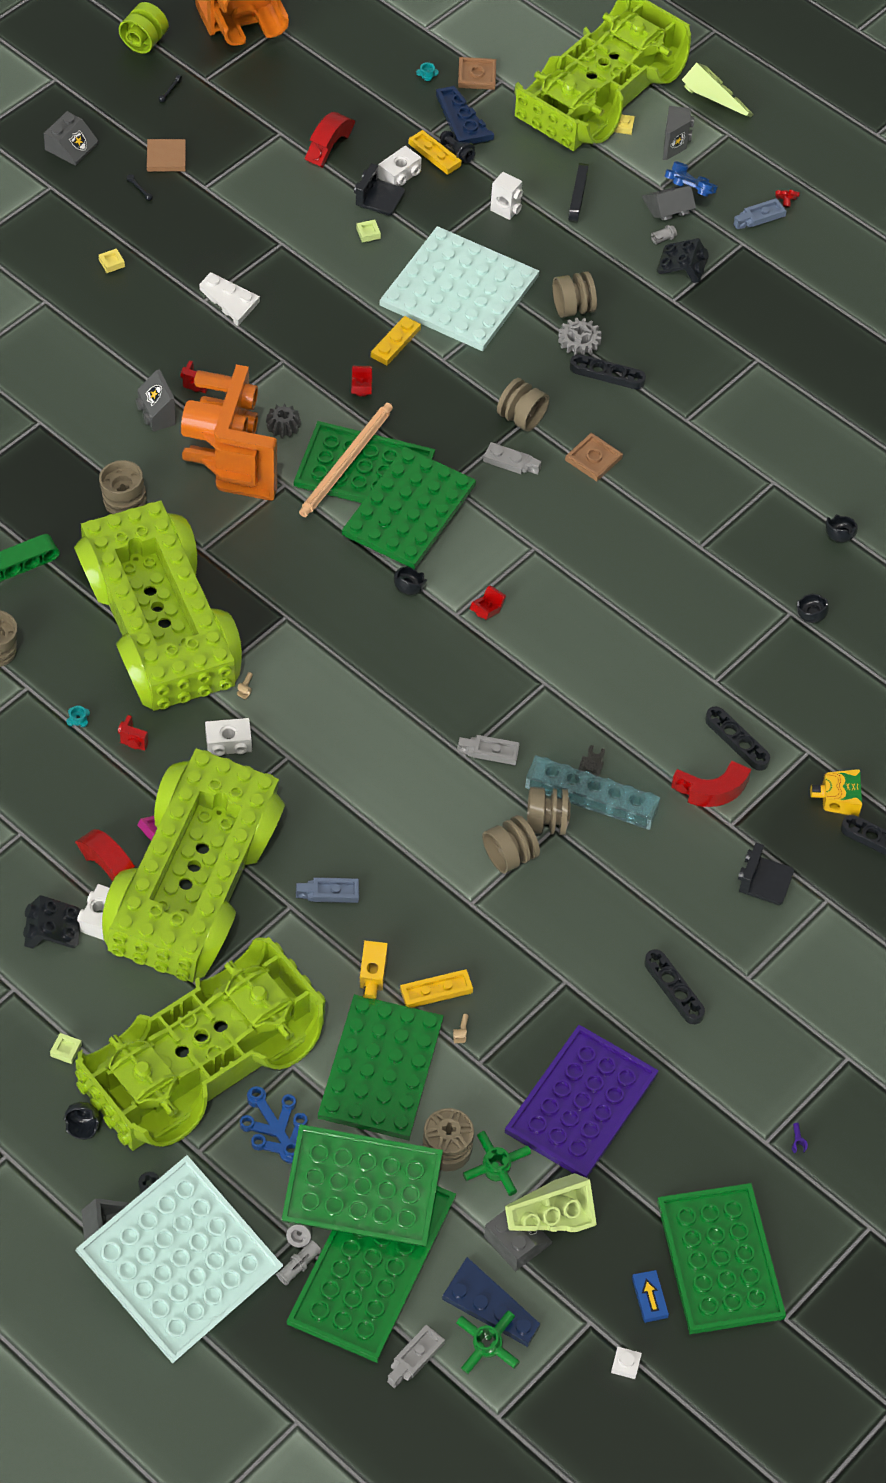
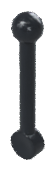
M178 74L166 92L159 96L160 102H164L166 96L175 85L181 82V75Z
M127 175V181L132 182L145 195L146 200H152V194L147 193L134 180V175Z

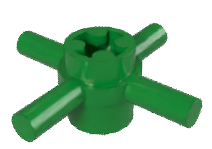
M485 1131L478 1133L477 1137L486 1154L483 1158V1164L463 1172L465 1181L485 1174L492 1181H501L509 1196L517 1193V1189L508 1175L511 1169V1162L530 1155L531 1150L527 1145L508 1153L503 1148H494Z
M508 1310L495 1327L484 1325L477 1328L463 1316L458 1319L456 1324L473 1336L475 1351L461 1367L466 1374L471 1372L482 1357L491 1358L497 1355L513 1369L518 1366L520 1361L503 1348L501 1336L502 1332L515 1318L512 1312ZM493 1337L495 1340H493L489 1347H485L482 1340L485 1338L487 1341H490Z

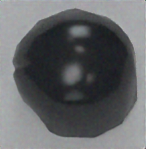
M838 514L833 519L827 517L826 533L832 540L846 542L856 536L858 525L854 519L848 516H839Z
M408 566L400 567L394 574L395 586L401 593L406 595L418 594L427 582V579L424 580L423 572L418 573V571Z
M812 593L803 596L797 601L798 615L805 622H820L828 613V601L821 595Z
M87 1102L71 1104L63 1118L66 1121V1132L77 1139L86 1140L92 1138L100 1124V1115L97 1109Z

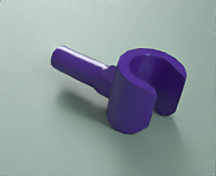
M794 1123L795 1141L792 1145V1151L796 1153V1145L800 1144L803 1146V1152L805 1153L808 1147L807 1141L800 1134L799 1123Z

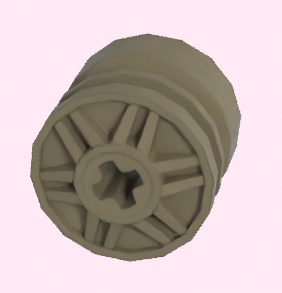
M589 271L581 272V274L574 273L572 279L569 275L554 277L552 283L553 298L556 310L561 318L575 316L577 310L580 314H585L586 311L588 313L595 312L597 295L594 281Z
M516 378L503 391L497 405V413L508 421L514 420L515 425L521 429L531 431L543 418L548 408L550 397L538 388L532 389V385L525 383V380Z
M121 460L112 462L102 469L99 475V482L104 506L107 511L116 514L146 504L147 495L143 473L137 464Z
M0 610L1 667L10 663L17 653V623L10 614Z
M530 787L527 822L534 833L542 834L544 825L549 824L550 835H554L555 825H559V835H565L568 823L570 822L571 809L568 789H562L561 798H557V788H553L551 797L546 798L544 787Z
M520 815L504 821L502 826L496 825L483 833L482 839L487 855L501 873L505 874L520 866V862L525 864L540 854L539 843L534 831Z
M453 1108L440 1109L432 1113L426 1120L422 1146L443 1150L439 1170L455 1171L463 1167L470 1159L474 1137L473 1123L460 1110Z

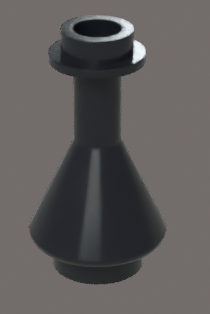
M443 131L441 133V143L452 146L456 157L462 160V163H469L474 159L476 152L472 143L456 141L451 131Z

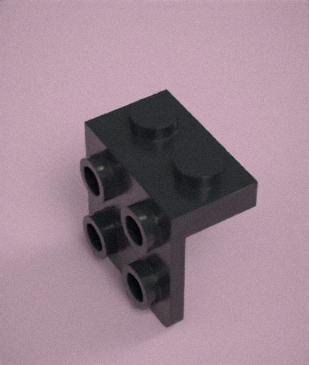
M371 163L369 168L364 170L360 183L357 182L355 185L356 205L391 216L405 194V189L379 180L378 165Z
M699 238L669 243L663 249L657 272L663 274L685 269L693 283L700 282L707 259L709 258L708 250L703 246Z
M756 842L753 850L749 849L745 862L748 864L746 868L742 867L738 876V880H741L739 892L781 905L792 880L794 869L761 857L764 845Z
M38 896L25 909L24 946L33 949L39 942L45 939L75 948L79 942L80 925L77 919L80 909L49 897Z

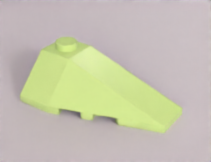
M696 63L682 79L686 83L684 87L689 92H695L746 116L752 117L754 115L737 97H732L733 92L724 86L721 79L707 66Z
M575 1173L556 1179L505 1206L509 1230L578 1232L597 1225L590 1179Z

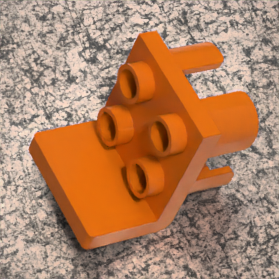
M195 0V5L209 35L212 36L215 35V32L221 31L226 42L230 45L236 46L246 43V36L241 28L244 25L259 22L267 38L281 35L288 27V14L281 0Z
M236 364L233 376L198 370L194 378L195 386L227 392L225 400L202 396L200 402L193 400L186 402L181 421V434L185 437L206 440L215 449L191 445L183 450L182 459L184 461L204 464L216 475V487L220 491L273 501L277 491V439L255 434L258 425V413L250 410L255 408L258 386L249 384V367Z

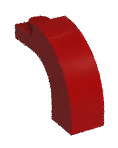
M331 112L326 115L314 130L310 138L312 143L304 159L323 168L334 143L341 136L349 138L356 121L338 112Z
M731 760L725 773L711 780L700 779L677 769L673 775L671 788L689 795L688 803L702 807L721 806L733 801L744 791L749 782L751 769Z
M93 829L75 841L85 859L99 864L112 882L120 871L135 867L123 849L101 830Z

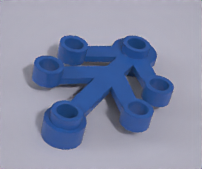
M674 161L672 170H666L665 177L672 179L676 185L684 186L685 183L695 187L698 190L697 193L703 196H708L717 191L718 186L709 183V179L702 176L695 179L687 173L689 166L684 163Z
M258 1086L250 1088L247 1092V1102L250 1106L259 1108L268 1124L256 1122L253 1117L245 1115L240 1119V1128L245 1132L254 1131L277 1137L280 1143L266 1141L262 1134H255L251 1139L252 1148L258 1151L263 1149L279 1153L283 1161L292 1164L294 1152L290 1153L287 1149H295L299 1124L307 1125V1116L304 1113L295 1114L293 1117L294 1129L289 1139L285 1130L291 1111L296 1106L295 1097L291 1094L283 1096L282 1110L279 1120H277L266 1102L265 1090ZM254 1093H260L261 1095L258 1096V1097H255V1096H253L252 1094H254ZM287 1100L293 1102L291 1105L285 1104ZM298 1119L304 1120L303 1123H297L296 1121ZM245 1121L251 1122L249 1126H245L243 1123ZM256 1140H261L263 1143L258 1145L254 1142Z

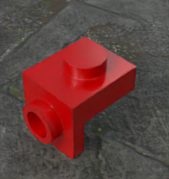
M189 360L187 366L182 368L180 375L183 379V387L196 392L206 393L207 388L195 386L194 378L197 371H194L193 361Z
M352 366L351 394H356L357 396L372 394L371 366Z
M490 585L486 588L484 596L473 601L469 609L474 611L478 617L487 620L500 613L506 595Z
M127 715L125 721H121L118 728L120 741L130 748L145 751L148 746V732L134 728L132 716Z

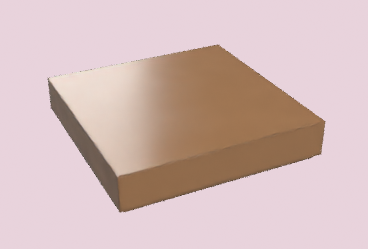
M459 57L458 88L495 90L496 59Z
M147 139V172L186 171V139Z
M590 433L566 455L565 461L597 482L622 459L623 453L593 433Z

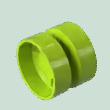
M141 2L120 23L119 34L123 42L133 51L148 53L168 31L169 24L166 16L158 7L148 2Z

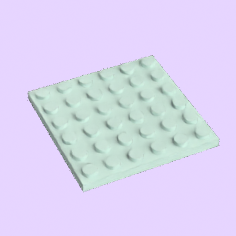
M437 226L382 296L379 305L484 351L539 277V270Z
M188 1155L75 1250L172 1364L283 1267L282 1263Z

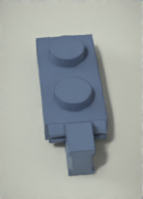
M776 198L744 208L740 215L734 217L733 225L736 229H742L746 226L753 227L785 217L787 211Z
M314 878L308 881V883H296V898L308 899V901L358 903L359 879Z

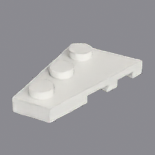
M211 272L199 284L200 290L214 304H218L222 308V312L225 315H229L237 326L241 324L260 302V296Z

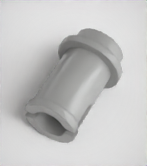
M666 225L664 229L651 233V236H654L651 239L657 245L667 239L673 240L677 236V231L673 225Z

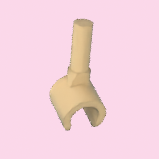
M248 672L243 683L238 684L239 691L237 695L245 700L252 691L248 687L253 676L251 672Z
M463 1014L460 1029H453L454 1043L466 1042V1025L469 1017L467 1014Z

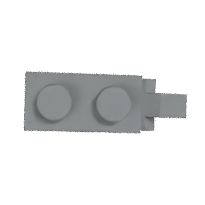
M492 442L483 456L485 463L518 474L528 471L538 475L541 469L540 460Z
M481 735L471 737V739L460 737L457 752L468 754V756L516 765L520 743Z
M425 1325L394 1358V1362L391 1365L393 1371L388 1375L387 1383L396 1388L403 1379L409 1381L445 1344V1339L428 1325Z

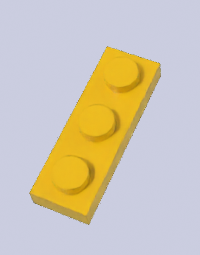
M424 130L409 138L410 146L447 175L461 166L462 160L457 158Z
M404 316L371 351V358L387 366L421 330V324Z
M467 969L400 985V991L405 1006L413 1008L473 993V986Z

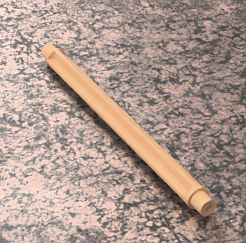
M385 403L383 407L379 408L303 503L299 511L302 517H307L309 513L314 511L389 417L393 409L390 403Z

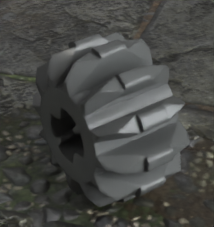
M284 404L283 407L276 405L275 409H270L266 417V423L269 432H272L274 436L280 435L283 438L284 435L291 437L292 433L297 434L298 428L301 425V419L298 410H294L293 406L286 407Z

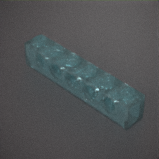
M535 755L526 776L525 788L527 789L530 787H544L546 795L551 796L553 788H557V798H561L562 789H568L571 804L650 830L659 808L660 797L655 796L653 793L643 792L634 789L632 786L616 783L611 779L572 768L567 764L551 761L546 757Z

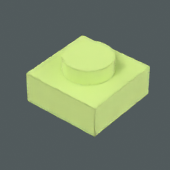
M375 220L356 223V229L362 242L381 239V233Z
M60 1033L50 1051V1056L72 1064L82 1046V1041Z

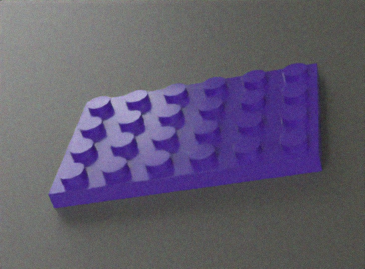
M578 1025L508 1123L504 1133L524 1145H528L529 1148L571 1173L588 1178L657 1077L659 1070Z

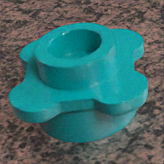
M429 62L421 64L420 69L416 71V74L422 76L426 81H430L433 76H437L439 73L435 66Z
M74 706L68 710L69 718L66 722L69 726L86 727L88 725L87 716L90 715L88 709L82 706Z

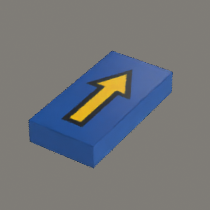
M657 1271L633 1274L632 1281L644 1323L668 1318L669 1313Z

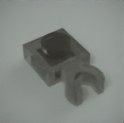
M591 745L588 749V757H582L576 778L597 784L604 765L602 760L605 749L602 748L599 754L593 753L594 746Z

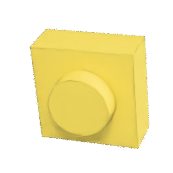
M621 114L620 121L614 132L632 135L635 116Z
M117 248L99 254V261L106 273L125 267V261Z

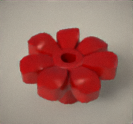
M777 190L775 195L777 199L783 200V207L789 208L791 200H797V197H800V192Z

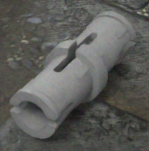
M311 1240L298 1254L291 1256V1261L276 1274L278 1279L283 1284L288 1285L299 1272H304L308 1268L307 1265L321 1253V1248Z

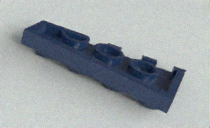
M455 86L436 89V96L456 141L474 144L494 140V133L491 130L489 131L486 128L485 122L476 116L475 110L466 104L467 101Z
M466 1257L442 1296V1300L492 1327H495L509 1310L515 1315V1318L502 1333L526 1347L529 1346L540 1327V1323L468 1257Z

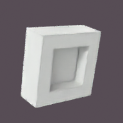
M617 1347L611 1373L635 1379L642 1353Z

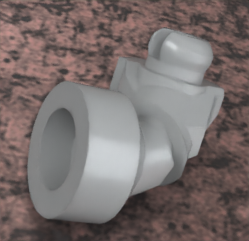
M291 1223L286 1234L288 1242L294 1247L306 1246L311 1238V1227Z

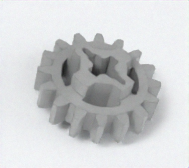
M575 318V322L569 319L567 324L563 323L562 329H559L558 342L561 343L562 349L567 348V353L573 351L574 355L578 353L585 355V352L592 354V349L597 351L598 345L601 344V331H598V325L593 326V321L587 323L586 318H583L582 321Z

